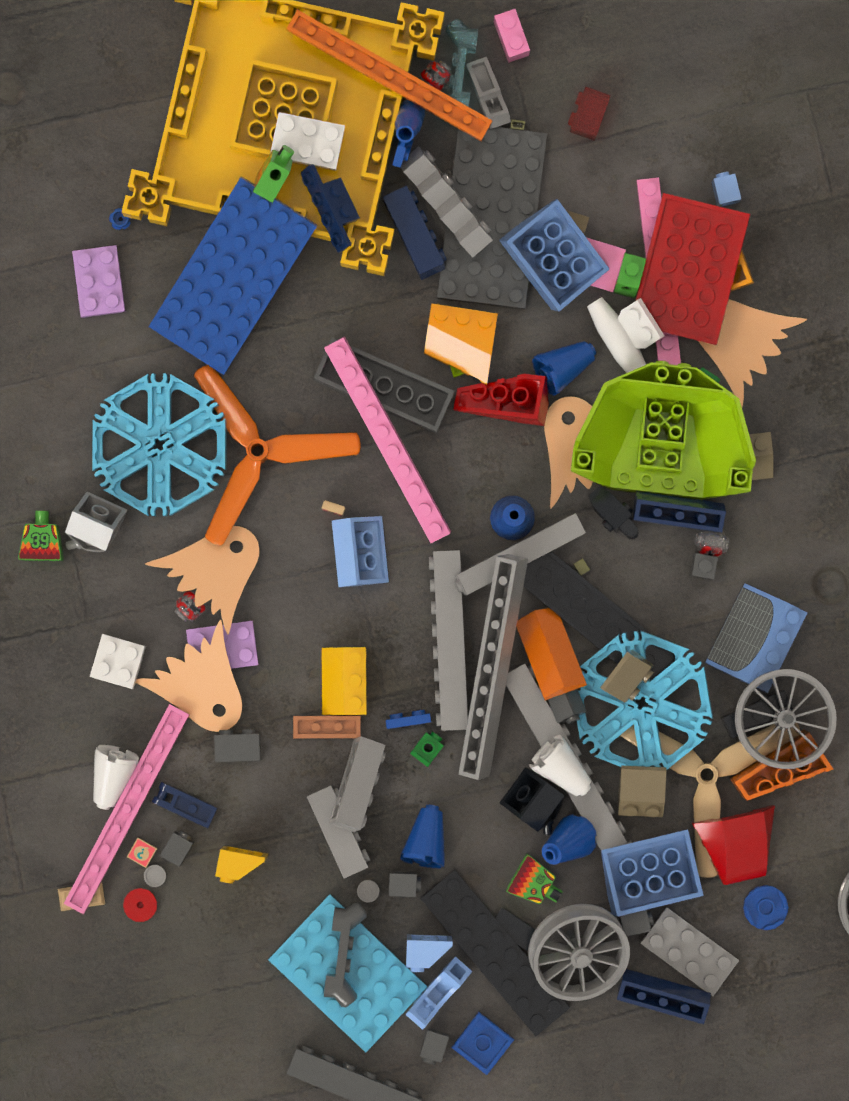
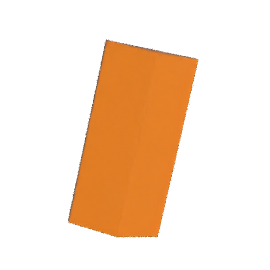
M550 608L532 611L517 621L518 633L544 700L587 685L559 615Z

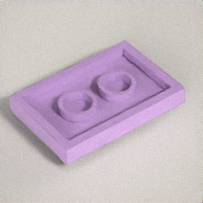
M117 246L72 251L81 318L126 312Z
M253 621L232 623L229 635L224 625H222L225 648L231 669L259 665ZM216 626L186 630L188 644L201 653L203 638L211 645Z

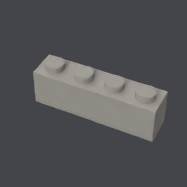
M362 736L354 739L329 824L351 832L359 831L365 826L367 821L365 813L373 800L372 789L379 780L380 774L377 773L379 765L383 763L386 755L384 744Z
M330 785L308 795L307 799L343 878H346L368 868L367 862L371 860L366 849L361 850L358 844L361 841L358 831L351 832L329 824L339 791L338 788L333 789V786Z

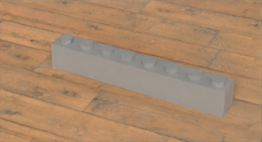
M460 550L433 551V556L429 557V570H434V579H430V592H435V601H431V615L436 614V623H432V637H437V646H433V659H438V668H434V681H439V690H435V703L440 704V713H436V725L441 726V731L466 730L468 713L462 593L458 592L454 581H456L455 575L461 573Z

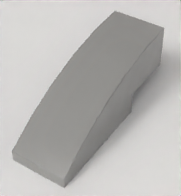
M487 57L467 63L466 67L484 116L493 121L489 128L493 129L510 123L509 111Z

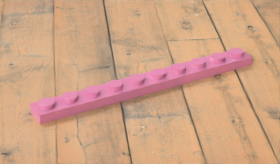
M659 177L636 181L645 258H647L662 200ZM663 332L665 336L655 342L657 361H666L671 365H678L681 363L678 336Z
M345 336L325 346L324 349L430 543L449 535L451 530Z
M169 704L64 902L65 905L85 914L182 731L189 714Z

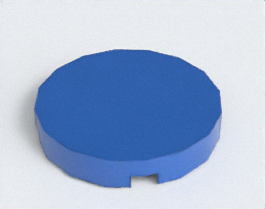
M768 885L757 886L749 891L743 904L744 915L748 922L762 930L775 929L781 925L787 916L789 908L784 894L777 888Z

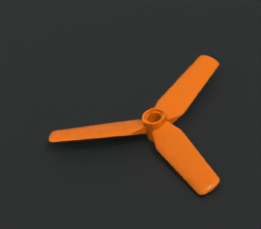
M205 365L194 374L204 393L215 399L210 403L217 402L219 404L214 409L217 414L224 413L225 416L221 420L226 418V429L231 437L245 447L247 453L245 458L235 467L205 534V538L213 544L223 545L259 480L261 464L265 461L272 460L280 463H292L358 455L360 452L361 442L357 433L281 435L264 441L259 437L254 420L215 369ZM262 446L264 448L263 454L254 456L252 454L254 447Z

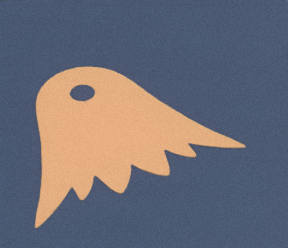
M729 299L718 344L698 342L715 362L728 382L733 394L740 399L741 407H743V381L750 386L753 385L749 370L766 374L767 368L762 355L777 356L781 354L780 349L772 339L787 338L788 335L782 332V329L799 325L807 319L772 314Z
M577 397L560 398L547 411L544 431L551 471L550 509L558 501L565 485H567L569 492L572 493L576 478L587 489H590L593 481L571 472L575 440L592 408L588 402ZM567 411L572 412L575 416L574 422L570 425L562 421V415Z
M233 526L223 545L213 544L204 537L178 552L147 562L145 565L173 568L167 575L168 577L184 575L177 591H190L197 588L195 593L196 607L212 599L211 612L214 615L221 609L224 628L229 635L237 603L258 561L259 544L252 532L240 526ZM233 541H240L243 544V550L239 553H234L230 550V544Z
M220 619L215 628L211 645L203 638L201 653L190 644H186L184 652L185 662L173 657L166 658L171 674L156 670L155 673L160 680L149 678L136 679L137 684L153 691L178 709L189 714V718L206 730L215 732L232 728L238 722L242 713V700L229 664L223 636L222 620ZM216 704H222L226 709L225 714L221 717L213 713V707Z

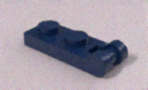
M160 783L158 795L154 796L152 800L154 804L205 828H209L218 809L217 807L167 783ZM168 793L174 795L171 803L165 800Z

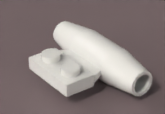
M602 297L587 306L597 332L616 362L626 373L646 365L640 349L649 347L665 336L641 298L621 310L620 315Z

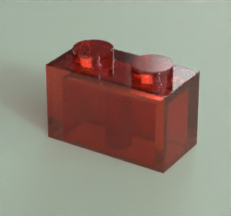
M585 87L584 93L579 91L575 102L579 107L576 113H571L568 125L571 126L570 132L595 141L611 95L589 87Z

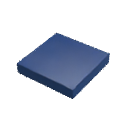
M478 1011L451 1048L484 1074L488 1075L514 1041V1038Z

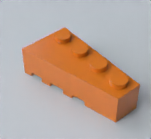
M803 729L801 732L818 747L810 732ZM800 735L793 739L799 759L808 756L815 750ZM790 741L780 747L777 761H796ZM776 750L765 757L774 760ZM824 754L812 763L795 769L774 768L757 761L730 778L741 797L748 801L773 792L778 788L787 787L800 780L814 777L822 772H828L833 770Z

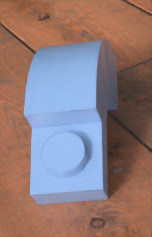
M455 956L416 999L413 1006L406 1013V1016L423 1030L449 997L464 983L472 971Z

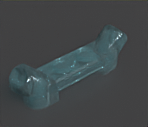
M455 19L446 27V33L458 47V53H453L452 66H455L456 69L455 75H450L449 88H453V93L450 97L469 107L470 93L462 92L467 53L476 54L479 29H468L461 19Z

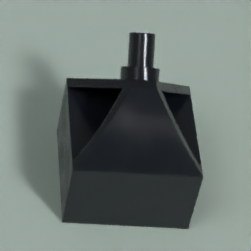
M525 767L502 798L500 804L537 832L543 828L544 835H551L552 824H554V819L561 809L564 795Z

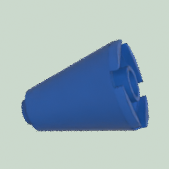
M583 341L537 354L532 359V364L536 375L547 377L548 393L554 396L559 394L595 361L596 351L591 343L588 344Z
M507 496L497 501L493 506L490 521L497 535L507 540H517L525 537L531 531L535 515L532 506L525 499L518 496ZM510 512H516L518 518L511 519Z
M426 805V808L420 809L401 853L400 860L409 864L415 862L419 866L439 869L444 867L443 812L439 811L438 806Z
M574 814L562 818L542 848L544 860L549 864L555 865L590 855L597 843L595 844L597 834L592 823L585 817L573 816Z

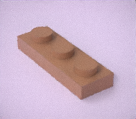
M293 716V739L358 738L361 736V716Z

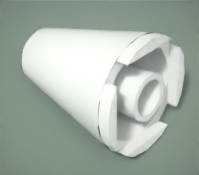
M561 735L553 737L556 741L552 744L546 742L532 758L534 765L530 764L529 767L572 795H585L591 788V779L565 738Z
M99 745L98 748L96 747L93 801L97 804L98 808L109 810L110 807H115L138 764L139 756L129 750H126V753L119 751L120 747L111 745Z

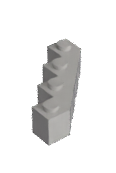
M418 146L409 154L408 161L403 160L401 166L403 172L418 187L421 195L436 210L439 218L454 233L461 246L474 257L493 241L489 234L492 230L485 221L480 222L471 210L473 206L467 198H462L452 186L454 182L448 174L445 173L443 175L434 163L436 160L428 150L424 152Z

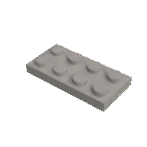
M665 907L654 925H652L651 931L647 932L640 944L704 991L710 992L711 996L715 995L739 962L736 957L667 907Z

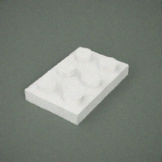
M279 112L271 151L276 150L279 152L281 147L286 145L294 151L291 157L292 162L305 165L314 164L315 167L336 171L345 125Z

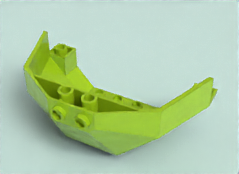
M656 361L603 384L575 440L571 472L611 490L635 493L636 491L703 500L751 492L752 473L756 458L740 399L697 367H691L687 363L671 365L666 361Z

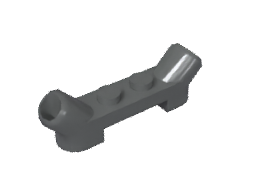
M359 902L352 903L346 909L335 907L332 931H340L341 934L336 974H326L324 997L335 998L339 1005L345 1008L357 999V993L344 977L345 972H350L351 959H347L348 950H352L354 937L350 936V931L367 918V912Z

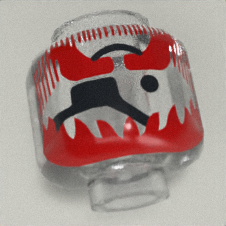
M442 60L438 62L431 61L420 73V78L442 92L452 81V70Z
M702 530L696 534L694 545L697 546L700 554L720 557L727 552L729 537L726 536L725 531Z
M191 590L185 591L174 602L176 607L174 609L175 613L185 623L188 621L196 622L207 611L205 603L198 607L195 606V593Z

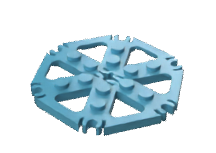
M152 373V383H149V374L106 398L104 401L111 404L110 407L106 404H100L106 410V413L103 416L96 413L94 415L102 422L98 423L93 420L92 471L102 468L94 476L104 475L106 477V480L100 484L101 487L111 484L104 491L149 516V507L151 506V516H156L157 508H162L163 516H167V507H169V515L171 516L214 491L215 489L208 486V483L213 486L219 485L213 480L215 474L225 475L217 467H222L226 470V418L217 422V420L222 419L225 415L223 412L214 415V408L219 406L217 402L208 406L215 399L171 374L169 383L166 373H163V380L157 382L156 374ZM140 390H145L148 393V425L121 409L122 401ZM181 390L198 400V409L171 424V395L173 391ZM213 429L217 433V456L213 460H207L186 448L183 444L203 432ZM107 430H112L136 444L110 461H106L103 457V434ZM157 439L159 441H166L165 444L162 445L163 450H160L158 448L152 449L156 445L155 441ZM171 465L199 481V488L180 500H174L171 496ZM148 466L147 499L141 501L123 491L120 485L122 480Z
M634 631L635 638L633 641L628 640L627 634L623 633L622 640L624 643H621L619 634L580 666V668L587 670V673L582 671L587 685L578 690L583 704L585 697L590 695L619 707L596 726L588 724L586 713L580 715V720L577 721L579 737L581 739L584 735L588 734L589 737H586L582 743L586 744L588 741L594 743V748L589 752L591 754L595 753L599 748L600 752L594 757L620 767L621 765L645 767L654 765L662 767L660 764L662 763L667 770L705 739L697 735V733L702 736H707L708 732L701 729V725L703 723L712 724L710 719H704V716H709L713 719L705 667L696 672L695 669L699 668L702 662L700 661L696 665L690 663V658L694 655V652L684 657L686 651L690 650L689 648L641 631L642 640H639V632ZM655 645L671 651L675 655V661L653 680L650 681L649 679L647 683L642 681L638 687L641 691L635 700L645 697V702L650 706H644L640 709L636 701L629 699L624 703L600 688L608 677L597 672V664L615 650L620 651L623 658L627 651L633 649L646 659V647ZM694 679L698 683L701 707L698 710H691L665 700V698L687 680ZM657 721L686 732L689 736L688 741L673 754H664L661 748ZM633 724L639 753L638 759L634 761L610 751L611 742Z

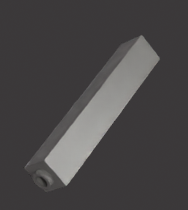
M574 513L455 575L456 581H454V584L459 593L463 592L464 595H468L492 582L497 556L510 554L526 558L528 563L586 532L577 514Z

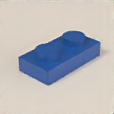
M425 710L412 711V716L403 717V713L389 715L390 719L386 720V727L390 729L430 723V713L425 714Z

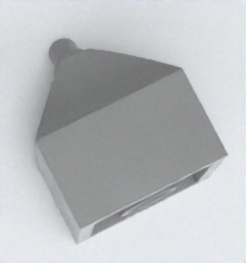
M86 492L72 511L65 533L72 540L66 542V548L68 550L78 548L91 552L106 551L119 533L127 509L90 492Z

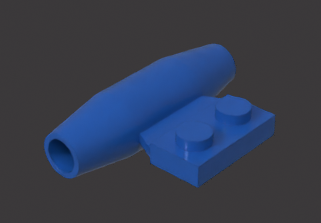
M407 99L401 104L395 121L396 136L399 143L392 165L400 168L403 160L408 161L413 144L412 139L420 132L425 117V109Z

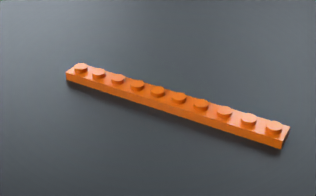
M298 9L286 28L291 34L479 141H482L493 122L491 119Z

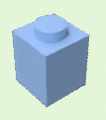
M729 172L717 174L716 178L711 182L717 206L723 207L739 203L741 195L736 175H729Z

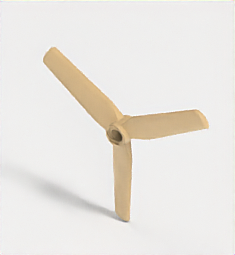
M795 723V726L800 730L798 723ZM633 724L620 736L637 746ZM773 724L747 737L751 745L756 748L776 726ZM793 728L790 729L793 739L799 736ZM778 729L758 750L760 754L766 756L777 749L781 730ZM787 730L784 731L781 746L790 741ZM659 732L661 748L664 754L671 755L684 745ZM740 741L723 749L711 763H704L692 749L670 767V769L678 774L696 777L699 782L693 798L694 823L709 819H720L721 799L715 783L718 777L737 774L757 762L745 750ZM703 769H711L714 777L711 780H704L701 777ZM694 829L695 861L698 874L704 878L715 877L717 872L711 862V857L706 847L701 843L702 840L697 830Z

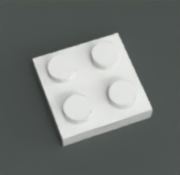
M102 634L90 677L134 689L146 646Z

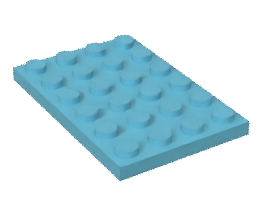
M329 894L268 960L362 1050L367 1052L427 988V985L411 972L409 968H406L402 961L360 923L350 931V936L354 937L353 948L348 950L347 959H351L350 972H345L344 977L357 993V999L345 1008L341 1007L335 998L324 997L326 974H336L341 934L340 931H332L335 907L346 909Z

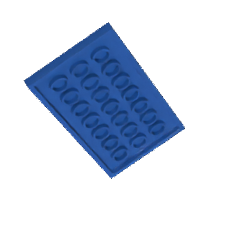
M240 177L149 325L151 329L223 375L228 370L318 226L275 198L272 203L253 192L254 184L244 177Z

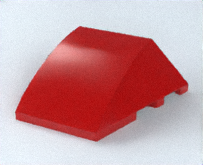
M775 805L720 819H709L692 823L702 840L701 843L706 847L711 857V862L723 885L766 876Z

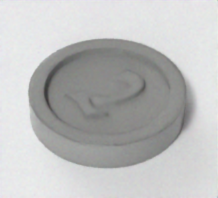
M160 865L149 866L144 872L146 884L151 887L161 886L166 880L165 869Z
M364 880L357 888V895L364 902H373L379 896V887L372 880Z

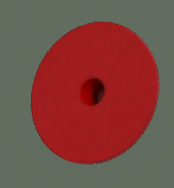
M137 888L126 895L123 908L125 914L131 920L144 922L155 914L157 901L149 890Z

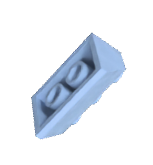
M382 516L333 520L332 530L338 587L388 583Z
M407 934L406 968H411V972H424V968H430L452 947V936Z

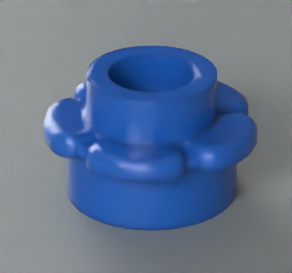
M117 208L110 214L109 221L114 229H126L130 225L131 218L123 216L122 208Z

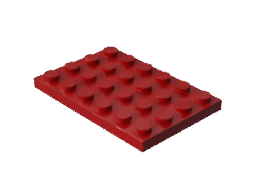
M663 193L636 300L642 299L662 332L713 345L718 344L751 214Z

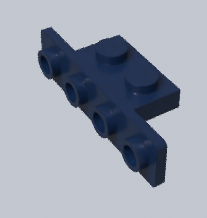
M311 164L301 172L302 181L307 186L312 202L316 206L321 216V221L331 237L332 245L338 253L343 252L351 246L343 226L357 221L360 217L342 179L338 178L323 184L314 164Z

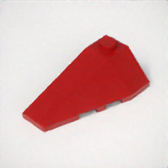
M521 374L514 378L498 379L495 382L487 383V385L479 383L457 388L453 410L523 424L545 426L549 405L547 377Z

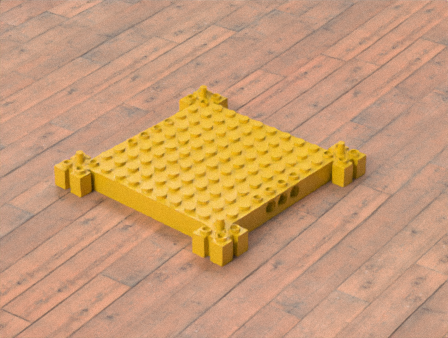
M174 0L175 2L187 5L193 4V0ZM194 0L153 179L151 180L150 173L131 170L128 188L130 191H133V195H125L122 208L123 216L142 220V216L145 214L148 215L150 223L168 226L171 214L170 205L218 215L240 177H244L255 184L256 175L271 152L279 112L345 125L336 171L315 167L323 184L338 178L342 179L360 217L357 221L343 226L351 242V247L349 246L343 251L340 264L342 267L359 270L360 264L367 265L368 273L385 276L388 255L383 254L384 249L391 250L394 229L378 225L375 231H372L394 139L395 121L403 97L291 34L286 28L298 9L409 73L414 50H417V57L435 60L438 38L433 37V35L441 34L444 12L427 8L426 15L418 13V6L401 2L397 24L294 0ZM292 162L291 171L278 192L276 199L318 225L311 237L331 241V237L321 221V216L312 202L307 186L302 181L301 172L309 165Z

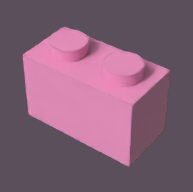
M516 9L495 15L494 24L508 63L529 56L530 49Z

